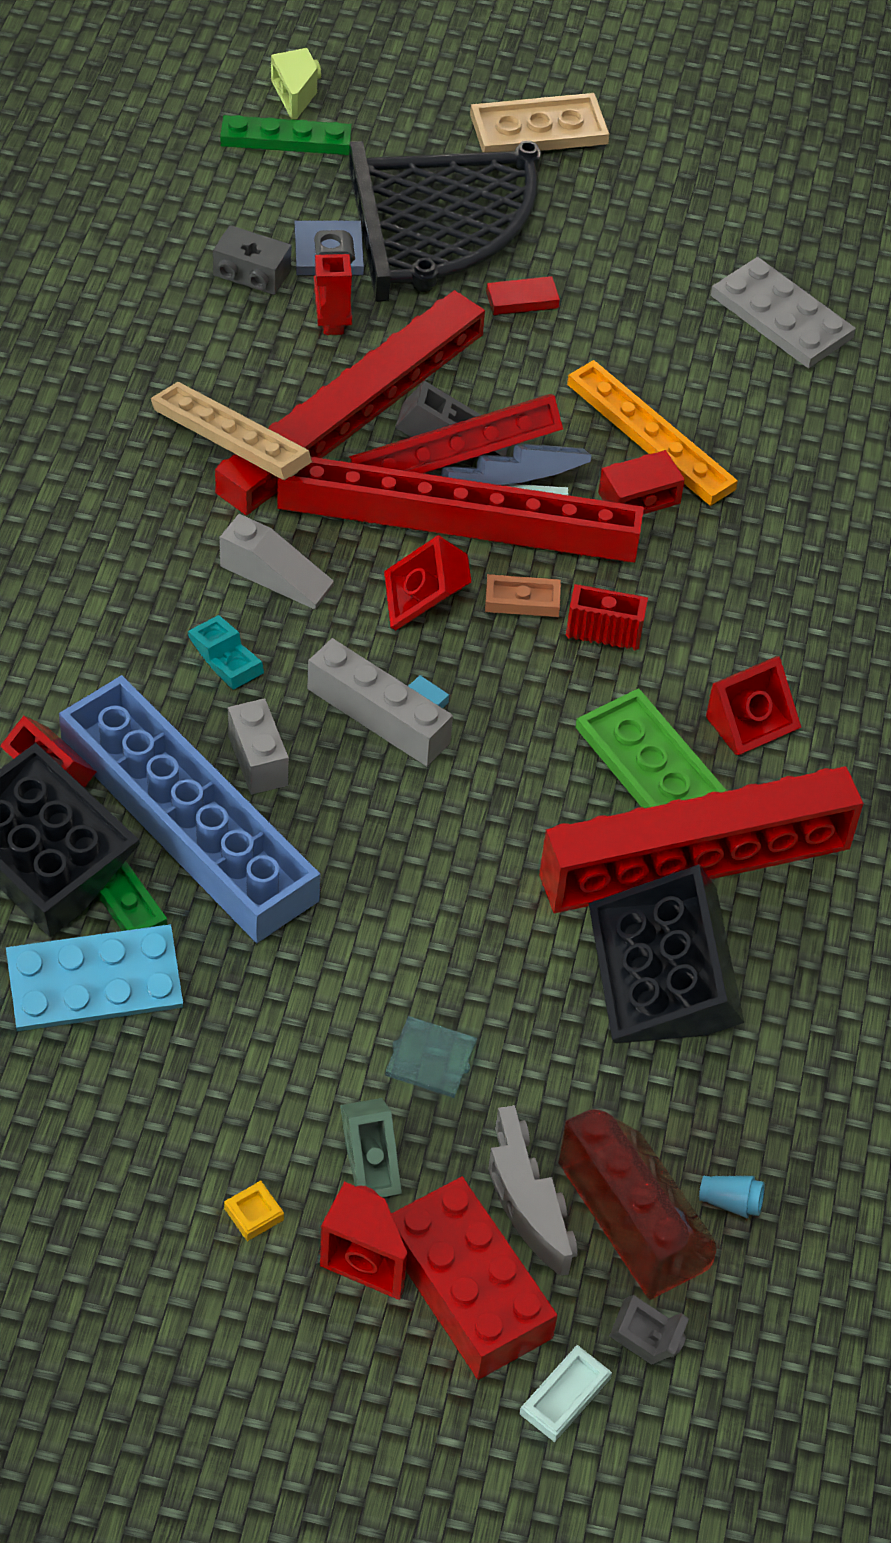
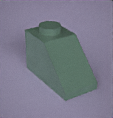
M383 1098L340 1105L345 1145L355 1186H367L373 1189L380 1197L402 1194L392 1113Z

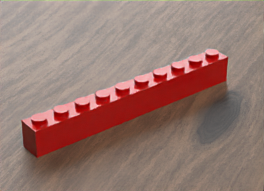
M452 291L443 299L437 300L422 315L414 317L410 324L398 333L390 335L387 341L375 350H370L363 359L351 368H346L339 377L327 386L324 385L319 388L316 394L304 403L296 405L292 412L280 421L272 423L268 429L308 449L310 457L323 458L483 336L485 310L457 291ZM236 454L229 459H224L215 468V493L246 516L278 492L277 476Z
M311 457L312 463L299 470L294 476L288 477L285 480L278 477L277 509L634 563L636 561L644 510L642 506Z

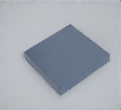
M295 221L296 275H315L316 253L314 237L321 230H344L350 233L353 238L355 260L351 263L352 275H363L361 221ZM327 239L321 243L327 248H335L340 245L334 239Z

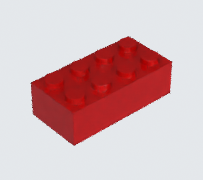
M463 1176L391 1213L407 1250V1274L477 1380L553 1339L557 1313Z

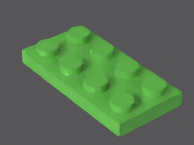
M639 688L576 720L575 728L641 807L649 808L664 805L677 799L687 800L702 797L711 792L727 791Z

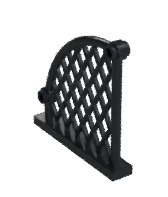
M363 141L350 142L349 172L359 221H361L362 237L375 302L389 301L390 284L412 283L414 288L420 292L430 291L436 285L438 278L474 267L496 255L509 245L521 232L535 206L538 193L536 168L539 166L541 155L538 145L533 141H523L516 147L515 151L366 158ZM515 164L518 170L504 165ZM466 166H487L477 172L464 168ZM448 167L436 174L423 170V168ZM406 169L395 176L380 171ZM495 170L508 174L501 179L487 176V174ZM456 172L468 177L455 181L446 176ZM415 174L426 179L419 183H414L405 178ZM370 176H375L385 181L372 186ZM518 177H525V186L523 187L509 182ZM479 180L490 185L478 189L468 184ZM439 182L449 187L437 191L427 186ZM393 184H398L407 189L396 193L386 188ZM503 188L512 193L502 197L490 192ZM462 190L471 195L461 199L449 194ZM418 191L430 197L419 201L408 196ZM374 193L388 197V199L376 204ZM524 195L522 203L513 201L514 199ZM481 197L494 201L486 207L472 203ZM440 199L452 203V205L444 209L431 204ZM398 201L411 205V207L403 211L389 206ZM503 205L517 209L508 215L495 211ZM462 207L476 211L467 217L454 213V211ZM421 209L434 213L426 219L412 215ZM377 211L390 214L392 217L379 221ZM484 215L499 219L490 225L477 221V219ZM443 217L457 221L448 227L435 223ZM402 219L415 223L407 229L393 225ZM510 223L505 230L500 229L503 225ZM466 225L480 229L471 235L458 231V229ZM424 227L438 231L430 237L416 233ZM381 229H385L396 234L388 239L383 240ZM489 233L497 235L491 242L481 239V237ZM447 235L461 239L453 245L439 241ZM406 237L419 241L411 247L397 243ZM470 243L481 246L480 249L474 252L462 249ZM429 245L442 249V251L434 255L419 250ZM385 247L400 251V253L387 258ZM452 253L462 256L452 261L442 259ZM410 255L420 258L413 265L401 261ZM389 265L394 266V267H397V268H400V269H397V270H389Z

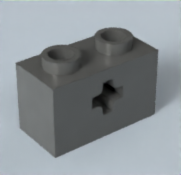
M229 225L213 249V275L275 295L291 271L292 245Z

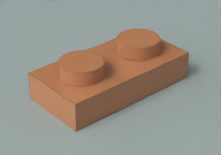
M487 574L485 612L559 617L561 580Z

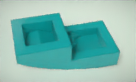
M217 615L188 631L190 640L201 656L231 689L234 690L264 674L262 661L241 644L240 633L221 616Z

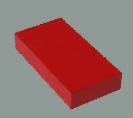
M552 276L487 283L486 287L493 315L559 308L560 298Z

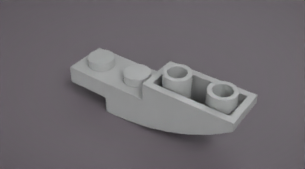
M515 1105L498 1108L495 1130L499 1147L491 1148L488 1167L495 1191L514 1228L533 1252L559 1276L569 1275L572 1257H577V1244L573 1231H566L563 1218L567 1217V1209L564 1195L562 1192L556 1193L552 1177L540 1179L536 1158H529L526 1146H529L530 1143L527 1123L525 1120L519 1121Z

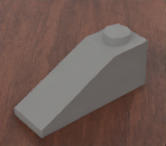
M238 514L220 536V567L316 610L334 586V581L272 528L246 516Z

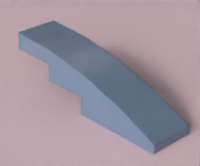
M518 443L514 445L513 457L483 454L478 456L477 468L445 466L441 469V476L496 485L522 483L556 475L591 462V454L583 448Z

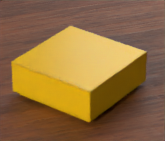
M262 1181L224 1201L225 1211L247 1241L284 1221L283 1210Z

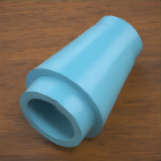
M704 1175L700 1186L699 1201L708 1202L710 1205L744 1218H748L749 1215L759 1216L763 1204L765 1182L755 1180V1176L710 1177Z

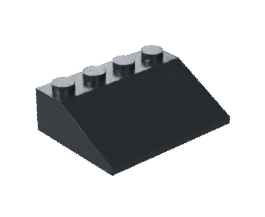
M35 743L0 769V889L51 938L83 913L139 846L140 841Z
M700 864L588 903L611 1036L614 1043L707 1036L745 1023L717 888Z

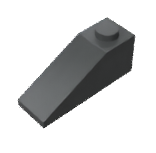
M423 381L403 402L395 428L413 437L481 416V414L428 382ZM508 447L486 453L485 455L506 456Z

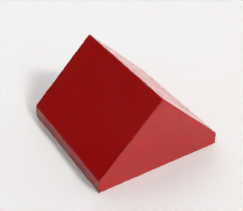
M775 656L712 684L706 718L735 755L743 754L801 728L779 656Z

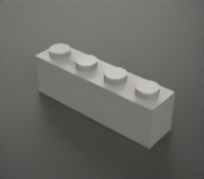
M335 639L329 640L308 660L307 689L426 767L451 743L453 715Z

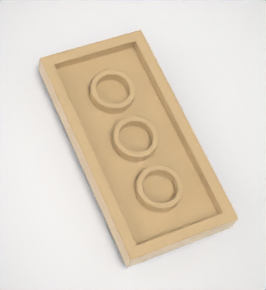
M595 93L471 104L470 116L482 152L515 151L516 147L523 141L535 142L540 151L606 145L609 142V131Z

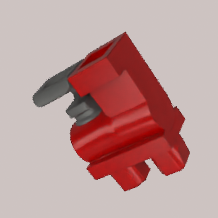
M321 230L314 237L316 253L314 293L318 326H323V333L325 335L344 334V325H352L351 263L355 260L354 243L352 236L347 231ZM327 239H334L340 245L335 248H327L321 243Z

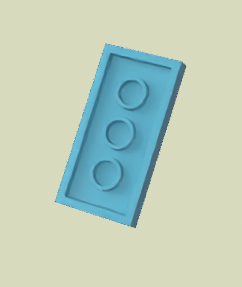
M171 924L6 947L17 1031L183 1008Z

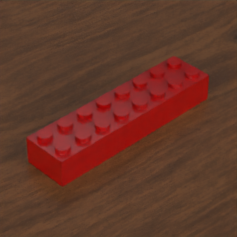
M844 766L835 769L824 768L815 773L797 777L786 776L778 781L759 785L748 784L740 789L725 792H711L705 796L687 800L677 799L664 805L649 808L639 807L626 813L611 816L601 815L588 821L573 824L563 823L545 831L539 877L552 911L555 914L589 906L588 903L700 864L710 879H716L845 851L851 848L864 803L847 767Z

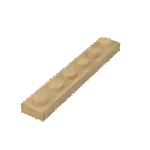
M176 382L151 398L155 411L282 480L294 476L299 470L312 463L308 449L180 382Z

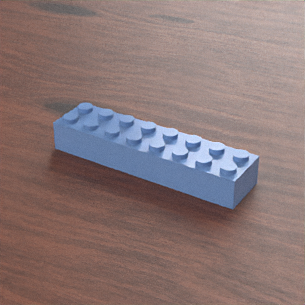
M122 675L59 713L61 740L97 771L94 776L256 944L319 902L320 873Z

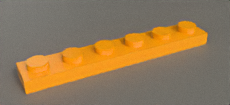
M595 360L568 375L567 385L648 454L666 450L684 477V484L708 505L712 506L736 490L738 482L736 478Z

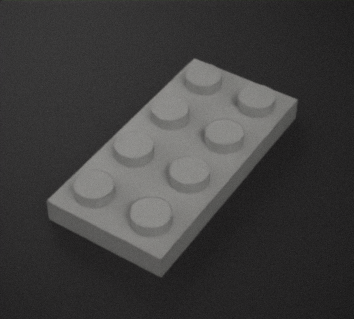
M759 257L751 260L712 286L710 296L808 369L854 338L856 330L854 326Z

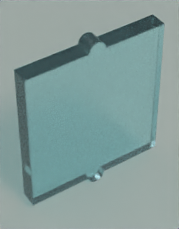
M408 1016L399 1040L393 1041L392 1048L394 1052L385 1071V1076L455 1098L463 1075L470 1071V1064L468 1062L477 1038Z

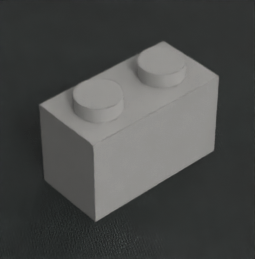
M266 699L228 707V737L250 794L288 786L289 757Z

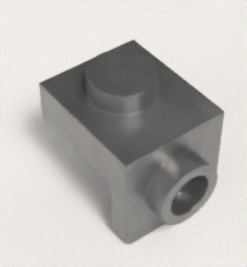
M635 1295L624 1299L609 1337L652 1365L666 1358L674 1357L679 1353L686 1340L684 1331L689 1318L682 1313L667 1318Z

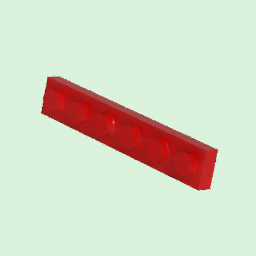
M548 394L349 456L350 463L425 473L563 430V425L555 396Z

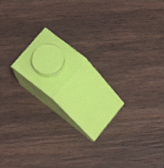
M308 48L271 55V81L291 120L298 119L316 95L317 79L321 78L320 64L317 59L313 60Z

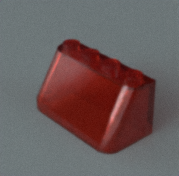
M587 1110L566 1120L558 1163L647 1298L651 1300L707 1271L712 1266L715 1258V1240L644 1136L635 1128L602 1110Z

